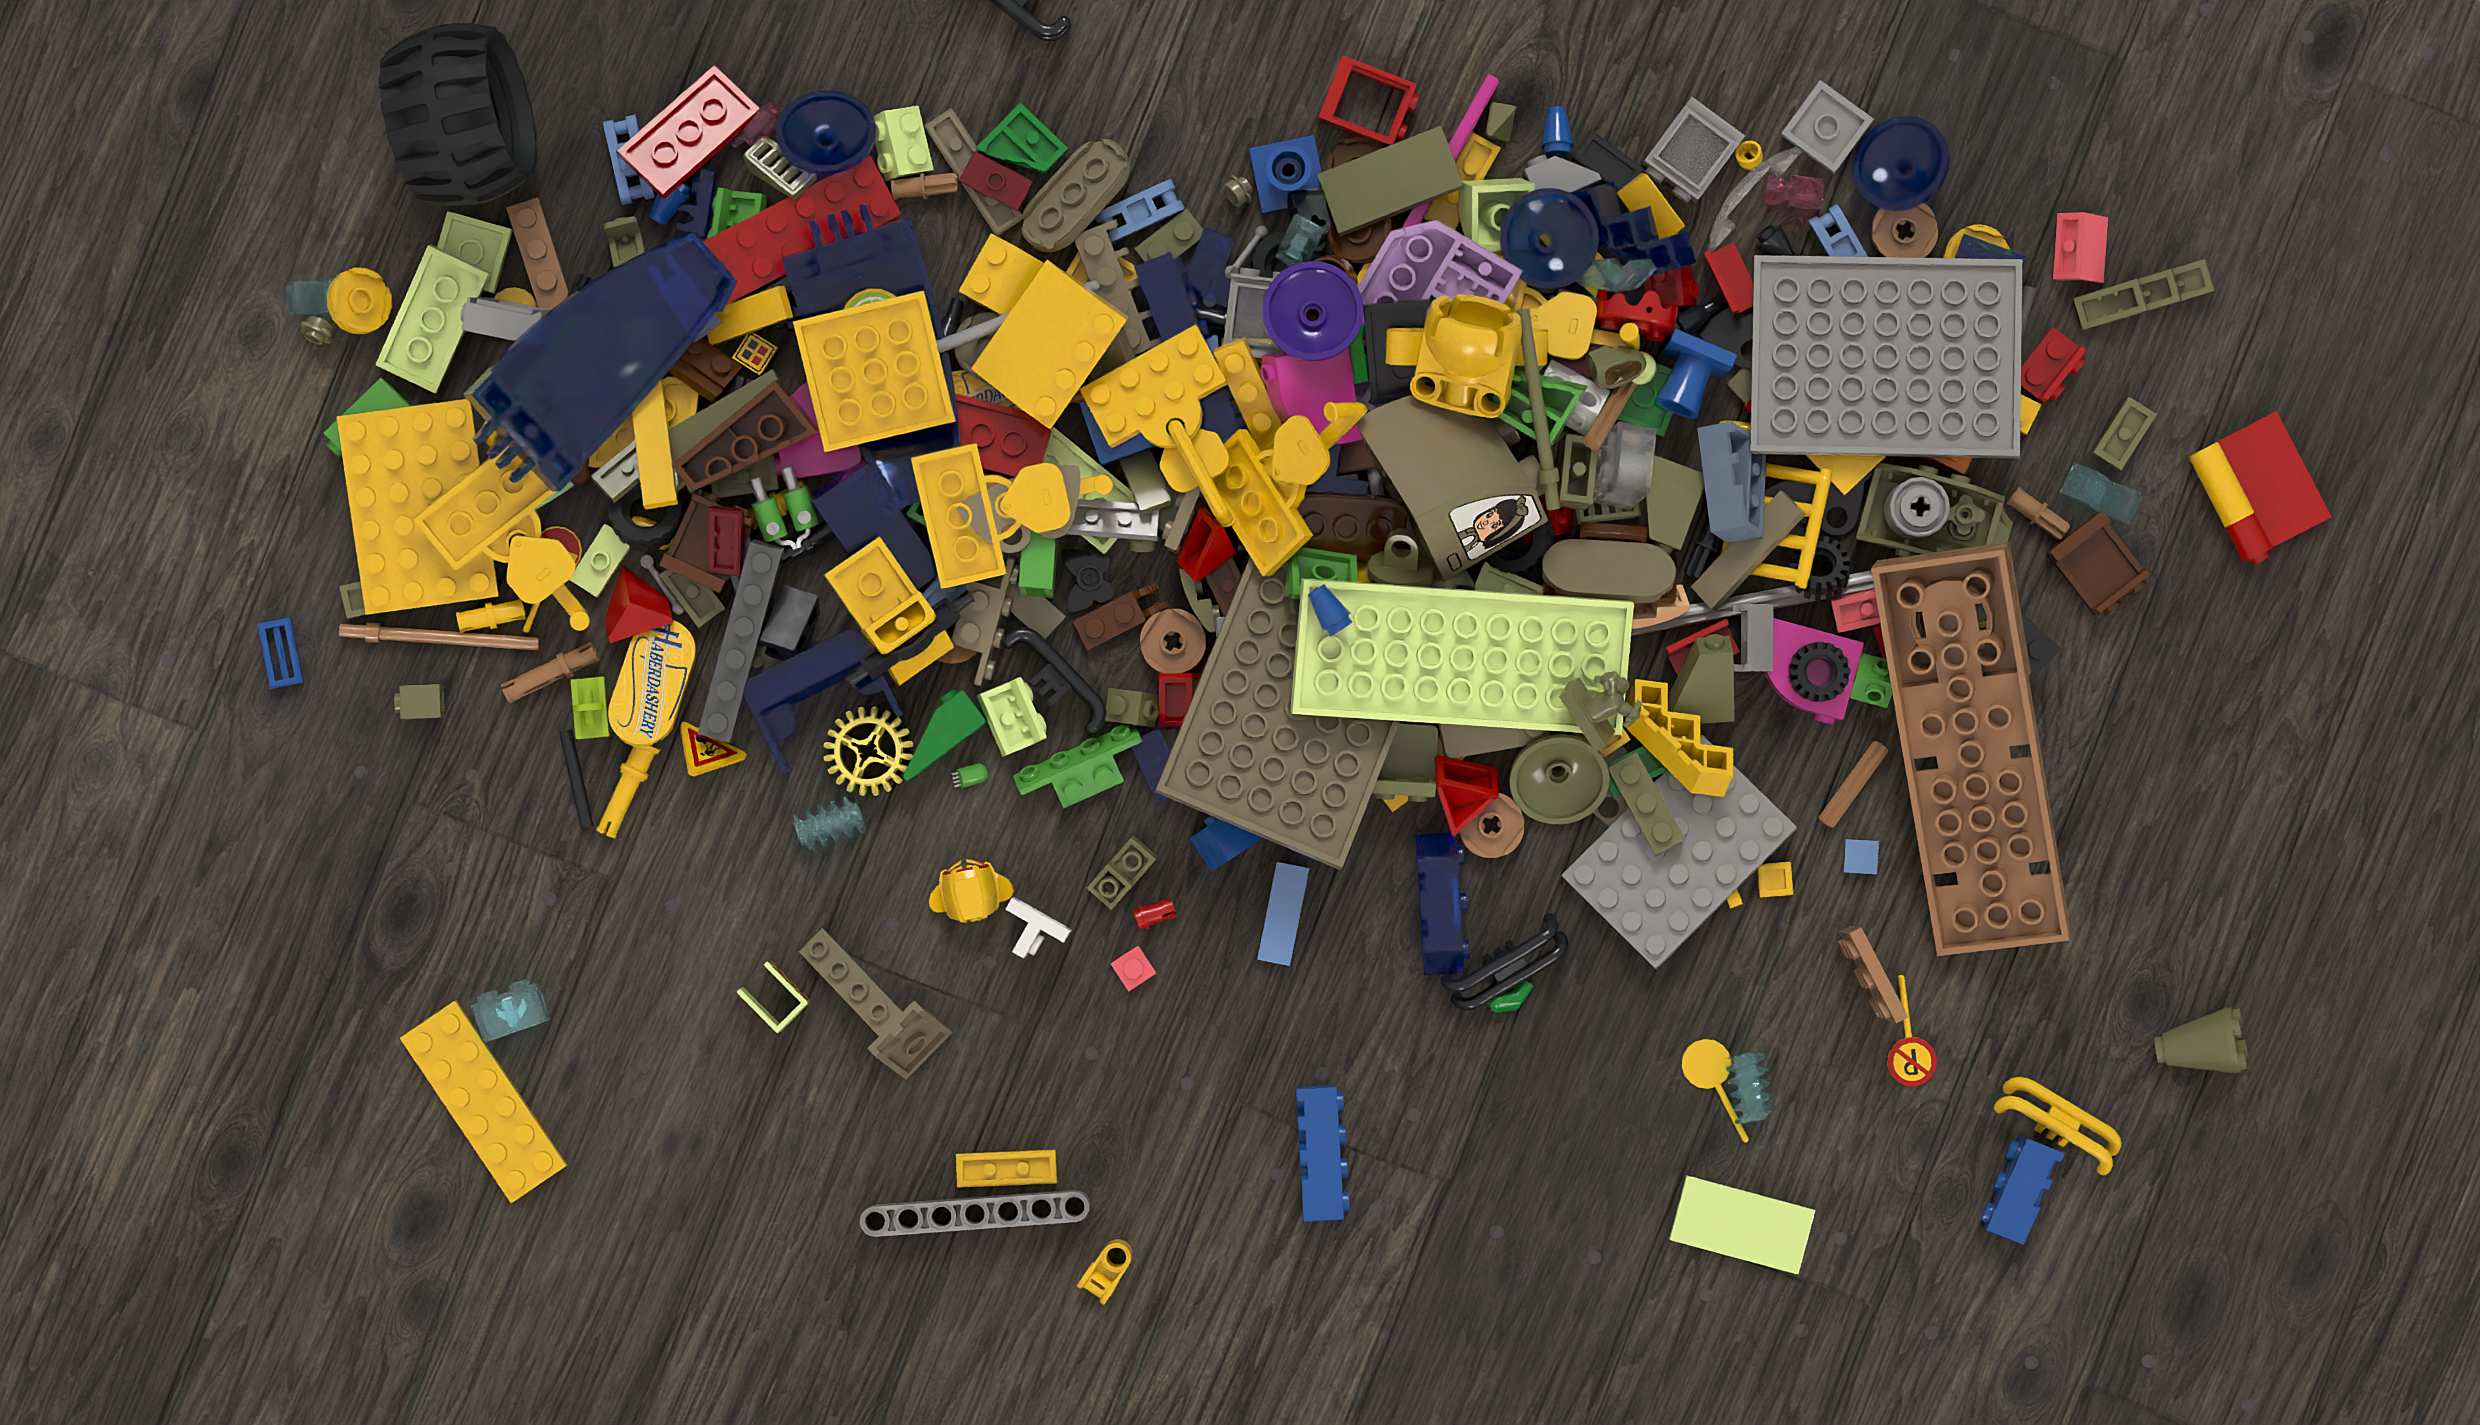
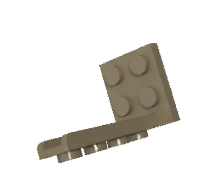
M823 928L799 951L879 1036L867 1049L907 1080L953 1033L943 1022L916 1001H913L902 1011Z

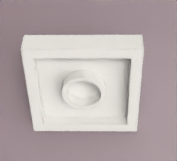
M1016 897L1011 898L1005 909L1028 922L1012 951L1022 958L1027 957L1028 953L1033 956L1036 954L1044 940V937L1039 935L1041 930L1063 943L1072 931V929Z

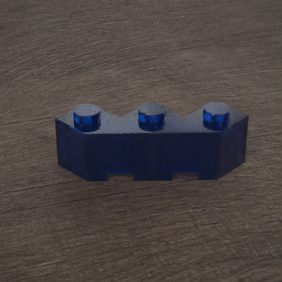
M1614 182L1567 194L1575 227L1586 234H1592L1602 241V245L1623 259L1628 258L1640 266L1639 270L1648 276L1680 269L1696 263L1688 231L1659 238L1651 206L1622 213Z
M1451 832L1415 834L1424 975L1464 973V959H1470L1469 939L1463 940L1461 912H1467L1466 892L1460 893L1458 865H1464L1463 845L1457 846L1456 836L1453 837Z

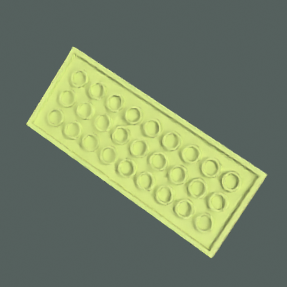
M1302 578L1290 712L1302 715L1583 733L1559 696L1568 682L1580 677L1592 697L1604 692L1601 683H1594L1595 676H1602L1606 672L1616 671L1620 677H1624L1627 680L1634 602ZM1323 584L1351 613L1349 617L1353 622L1332 636H1329L1326 630L1322 631L1310 602L1311 600L1308 597L1310 592ZM1617 713L1607 720L1615 730L1613 735H1622L1623 716Z

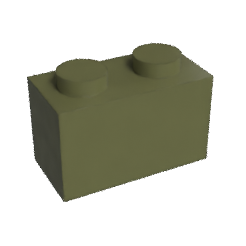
M1566 434L1558 441L1556 467H1558L1560 480L1557 482L1560 507L1585 510L1593 504L1598 450L1593 451L1590 447L1584 445L1583 440L1585 436Z

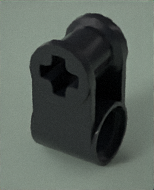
M1322 188L1289 191L1287 194L1288 212L1293 222L1299 247L1311 254L1321 252L1327 245V234L1331 228L1324 190Z

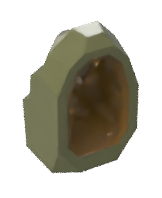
M1606 345L1586 354L1591 377L1598 388L1612 389L1629 383L1640 376L1646 368V359L1643 353L1637 349H1629L1624 346L1610 348Z

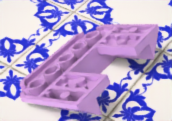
M1433 220L1391 231L1358 289L1363 304L1428 299L1431 295L1436 298L1447 295L1453 300L1459 294L1486 297L1504 304L1523 270L1442 222ZM1363 313V321H1362V324H1363L1364 330H1365L1364 313ZM1365 334V336H1364V338H1363L1362 340H1363L1364 353L1367 355L1366 334ZM1368 370V382L1354 384L1356 402L1364 404L1368 410L1372 411L1385 404L1372 405Z

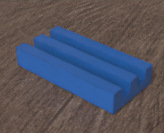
M292 618L258 623L270 689L305 683ZM280 626H285L294 677L292 678L289 675ZM269 628H273L282 680H277L267 631Z

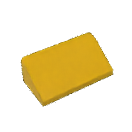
M1645 173L1638 175L1616 193L1653 243L1662 242L1685 227L1650 177Z

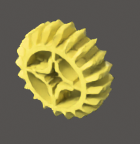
M859 707L858 713L860 718L855 719L854 714L848 711L846 712V717L850 722L845 724L841 719H837L835 723L841 728V731L839 733L831 729L828 731V735L836 738L835 743L825 742L824 747L834 749V755H826L824 760L829 762L835 760L836 765L830 767L828 772L829 774H834L838 771L842 773L836 780L838 785H841L848 779L850 782L847 786V791L852 792L856 784H859V794L861 796L866 795L867 786H871L873 795L877 796L879 795V784H882L884 789L889 792L892 790L888 782L889 779L892 778L898 784L902 782L901 777L896 773L898 770L906 771L907 766L901 765L902 760H911L913 755L904 754V748L913 747V742H902L901 738L907 736L909 730L907 728L899 732L896 730L902 722L900 718H896L891 724L887 722L891 715L890 711L886 710L880 719L877 718V707H872L869 717H866L865 708ZM876 724L873 732L865 740L859 741L848 736V733L859 725ZM885 729L891 734L895 742V758L885 754L881 749L880 743ZM877 735L874 741L876 745L874 749L878 751V755L884 757V760L878 757H869L867 761H864L861 757L864 753H860V748L853 744L868 746ZM843 744L853 749L857 754V762L853 773L844 764L842 758ZM873 762H880L890 767L880 777L874 779L861 778L864 771Z

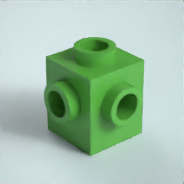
M1861 653L1849 698L1887 708L1891 696H1893L1887 659Z

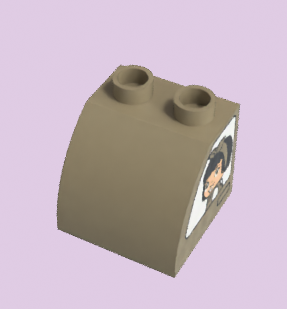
M1410 395L1366 413L1356 423V427L1384 486L1391 497L1400 502L1408 512L1412 521L1413 532L1419 538V542L1444 581L1548 521L1539 500V496L1544 494L1543 484L1539 483L1538 470L1541 469L1540 464L1533 454L1517 462L1509 447L1520 442L1521 438L1516 428L1498 417L1486 418L1437 407Z

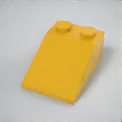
M991 233L960 287L959 292L983 308L1000 316L1012 311L1044 263Z

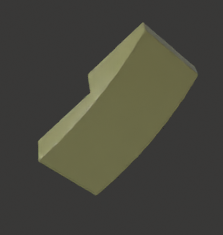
M1150 449L1119 460L1141 515L1172 505V498Z
M1180 569L1183 588L1193 612L1209 633H1215V618L1220 617L1219 606L1212 605L1211 598L1197 600V594H1203L1201 580L1193 581L1184 569Z
M1133 835L1090 883L1087 889L1112 910L1158 856Z

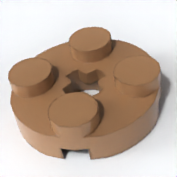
M1915 198L1895 199L1886 203L1878 210L1871 225V241L1882 257L1924 258L1932 251L1938 239L1937 222L1933 211L1925 203ZM1907 222L1911 225L1910 231L1913 233L1912 238L1905 237L1902 240L1898 237L1899 232L1896 230L1897 224L1903 226Z
M1165 609L1152 615L1144 624L1140 635L1141 651L1146 662L1156 671L1161 673H1184L1193 669L1202 659L1206 649V635L1199 620L1191 613L1182 609ZM1176 632L1180 635L1179 642L1182 643V647L1180 649L1174 647L1169 651L1166 649L1167 642L1164 640V637L1167 634L1173 636Z
M1499 793L1496 800L1459 832L1463 844L1472 853L1480 857L1497 858L1509 854L1519 845L1524 834V819L1521 809L1513 799ZM1496 816L1499 819L1497 822L1500 828L1499 832L1491 831L1489 834H1486L1483 831L1485 828L1484 823H1482L1485 817L1492 819Z

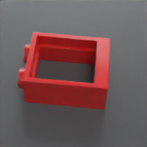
M1342 55L1318 121L1352 135L1369 138L1380 143L1383 147L1390 146L1395 142L1402 141L1408 127V125L1403 124L1406 112H1414L1420 94L1414 93L1417 84ZM1351 72L1405 93L1388 137L1334 116Z

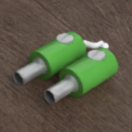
M787 466L781 469L788 488L782 494L795 530L801 531L805 529V533L798 537L796 544L790 540L781 541L779 539L788 533L775 496L767 497L761 477L749 480L756 498V502L752 503L751 506L764 542L775 540L778 545H790L794 550L802 547L801 541L809 536L810 527L819 524V520L806 485L799 486L793 467Z

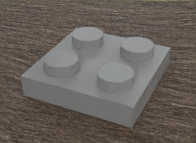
M1820 80L1780 135L1834 174L1871 124L1873 118Z

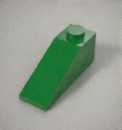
M953 689L938 700L942 706L936 709L903 775L907 782L911 781L988 723L964 690L957 693Z

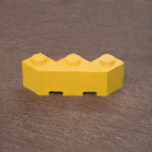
M1635 679L1626 703L1634 707L1637 700L1641 701V712L1638 720L1629 727H1626V729L1691 793L1724 797L1733 778V748L1700 744V715L1669 712L1668 683Z

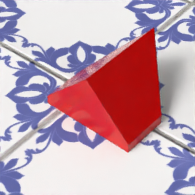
M1205 507L1199 509L1176 561L1193 581H1200L1237 553L1223 526Z
M622 565L605 616L610 643L674 623L668 598Z
M1159 673V726L1182 725L1202 674Z
M1437 755L1434 758L1436 787L1452 836L1454 837L1499 796L1497 768Z

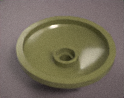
M1568 734L1545 736L1527 745L1514 760L1509 776L1511 794L1517 806L1529 817L1548 824H1568L1590 815L1603 802L1610 782L1608 765L1599 750L1595 751L1589 741ZM1555 766L1563 767L1561 770L1558 771L1552 769Z

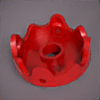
M1598 289L1595 300L1597 307L1595 323L1601 329L1620 334V329L1624 324L1634 323L1639 329V335L1651 341H1664V336H1669L1674 332L1678 306L1667 305L1665 309L1662 308L1656 292L1647 291L1642 296L1640 303L1632 306L1627 303L1626 297L1622 293H1616L1611 299L1607 300L1606 289Z

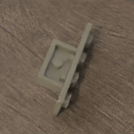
M1011 555L1008 557L1005 568L1007 574L1003 575L1000 587L979 581L970 582L966 585L965 590L967 589L971 593L975 602L959 611L961 618L956 622L951 642L953 645L982 653L974 685L982 686L986 679H992L996 666V661L991 660L994 648H1000L1005 629L1000 628L1003 616H1009L1013 604V597H1009L1011 585H1017L1019 581L1020 565L1017 564L1019 556Z

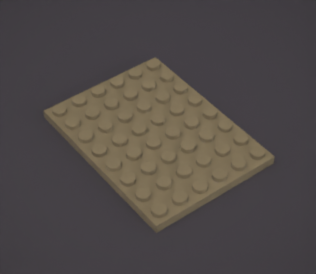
M1249 557L1154 792L1341 870L1400 721L1302 715L1290 712L1300 600L1283 597L1288 567L1287 561L1272 576L1263 577L1252 558Z

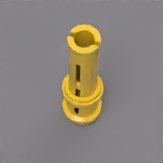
M653 745L647 747L633 746L626 763H622L620 766V772L623 774L599 826L596 828L598 832L606 833L607 836L616 838V834L640 781L644 782L649 776L647 770L654 755L659 754V748Z

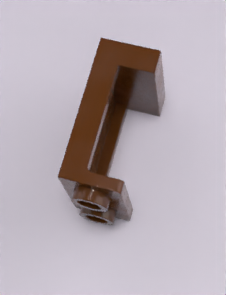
M703 490L700 496L692 493L690 497L691 502L667 554L664 553L659 565L723 594L731 575L708 573L709 508L711 506H721L719 505L721 498ZM733 504L732 507H731V508L744 509V508H741V507H739V506H737V505H735V504ZM744 509V547L756 521L749 518L751 512Z
M2103 511L2094 514L2045 553L2094 616L2101 612L2105 616L2109 615L2121 605V602L2118 600L2128 591L2132 596L2148 584L2145 578L2151 574L2148 569H2144L2112 529L2108 523L2110 520Z

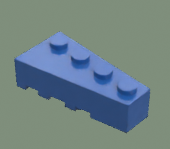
M1336 1084L1297 1086L1296 1098L1303 1220L1305 1222L1344 1219L1343 1211H1350L1349 1191H1342V1178H1348L1347 1158H1340V1145H1346L1345 1125H1339L1338 1112L1344 1111L1343 1091L1337 1092Z

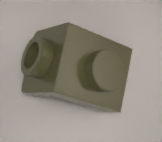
M635 216L617 218L612 222L604 224L616 274L648 266L642 232Z
M1108 688L1105 721L1155 727L1156 719L1159 715V695Z

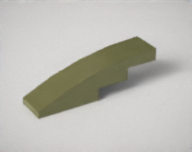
M2203 259L2073 299L2082 329L2086 330L2216 290L2207 260Z

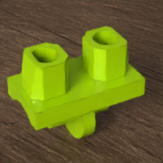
M605 677L571 679L576 739L609 737Z

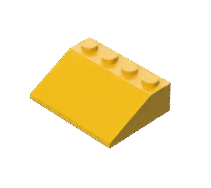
M1047 259L971 369L1019 408L1051 429L1129 317Z

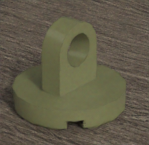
M1397 528L1388 535L1385 550L1376 553L1368 561V580L1371 583L1375 581L1378 584L1424 585V587H1428L1434 580V564L1428 556L1419 552V538L1413 531L1406 528ZM1405 541L1411 548L1397 549L1394 543Z

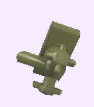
M1616 671L1606 672L1602 676L1594 677V683H1601L1604 692L1593 697L1580 677L1568 682L1559 696L1595 751L1605 747L1615 733V730L1607 720L1609 717L1617 713L1626 718L1623 724L1624 727H1629L1640 717L1642 702L1637 700L1634 707L1625 702L1623 696L1629 688V681L1624 677H1620Z

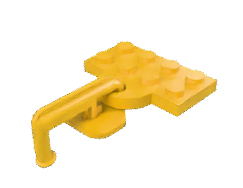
M1513 251L1492 252L1523 270L1504 304L1511 309V313H1516V310L1530 309L1532 328L1548 330L1547 353L1549 355L1576 360L1582 358L1588 352L1590 345L1598 347L1607 345L1610 348L1624 346L1639 351V329L1634 323L1624 324L1620 329V334L1594 329L1597 307L1591 298L1585 295L1562 292L1547 301L1538 291L1528 287L1534 260L1533 255Z
M1196 324L1079 389L1111 448L1142 433L1148 442L1164 448L1160 460V469L1172 489L1177 492L1186 493L1199 487L1216 520L1223 527H1229L1234 524L1235 513L1232 509L1227 508L1212 480L1227 469L1230 461L1229 454L1218 434L1200 429L1203 411L1199 400L1226 386L1228 382Z
M1327 402L1324 406V415L1331 423L1319 435L1308 418L1301 415L1292 416L1276 431L1274 449L1261 452L1247 429H1238L1224 443L1230 458L1229 465L1222 474L1212 480L1227 508L1234 511L1236 518L1231 526L1263 577L1272 576L1313 536L1297 508L1304 499L1307 485L1314 484L1329 468L1330 453L1328 450L1366 414L1367 408L1364 404L1360 402Z
M519 436L512 439L413 518V521L455 571L483 551L493 560L508 563L507 583L522 601L536 604L543 601L550 594H553L571 616L570 624L573 629L583 631L589 626L590 619L587 611L564 584L575 572L574 558L559 540L540 538L541 522L535 508L556 493L560 486Z
M977 443L911 457L941 589L1007 574L999 541L1012 536L1021 524L1034 532L1041 533L1063 527L1070 518L1071 511L1063 475L1060 469L1052 463H1040L1024 467L1019 471L1012 483L1009 479L999 475L983 474ZM1100 474L1080 479L1079 495L1097 492L1101 495L1109 494L1113 489L1111 476ZM998 483L1006 486L1008 491L996 498V512L1001 517L1015 519V523L1004 526L999 535L997 534L987 488ZM980 491L993 546L971 528L972 512L967 505L962 503ZM1002 497H1003V499H1002L1001 502H1000V509H1001V511H1003L1005 514H1003L1002 512H1000V510H999V508H998V502H999V500H1000ZM959 506L964 507L968 511L969 519L967 522L958 512Z

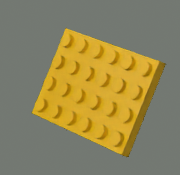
M471 398L337 416L365 614L498 597L499 592L493 559L481 551L455 571L413 521L417 514L480 466Z

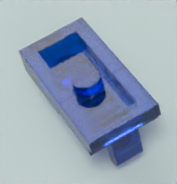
M701 169L700 177H694L692 196L697 197V206L681 204L679 207L681 212L690 213L694 221H690L687 224L677 223L676 227L679 231L694 233L700 239H707L717 181V173L715 171Z

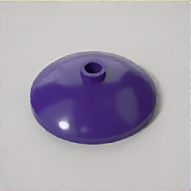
M1301 262L1283 270L1271 282L1263 301V321L1273 343L1289 356L1304 361H1322L1342 353L1356 339L1363 321V301L1355 282L1338 267L1324 262ZM1312 311L1319 315L1318 320L1313 322L1309 321L1306 317Z

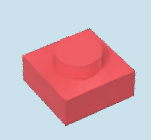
M1139 945L1111 963L1128 991L1156 974V971Z

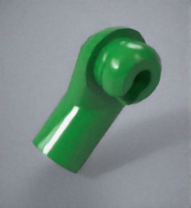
M1525 980L1515 986L1511 992H1505L1486 1004L1491 1007L1492 1011L1497 1013L1517 1010L1530 994L1534 985Z

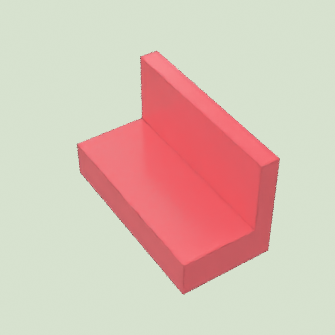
M2086 212L2057 213L2053 279L2104 283L2108 217Z

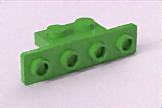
M1122 724L1113 728L1111 732L1105 735L1085 740L1080 746L1069 751L1058 752L1042 763L1026 766L1013 777L1021 795L1052 782L1063 808H1066L1124 782L1113 755L1141 743L1142 739L1136 725Z

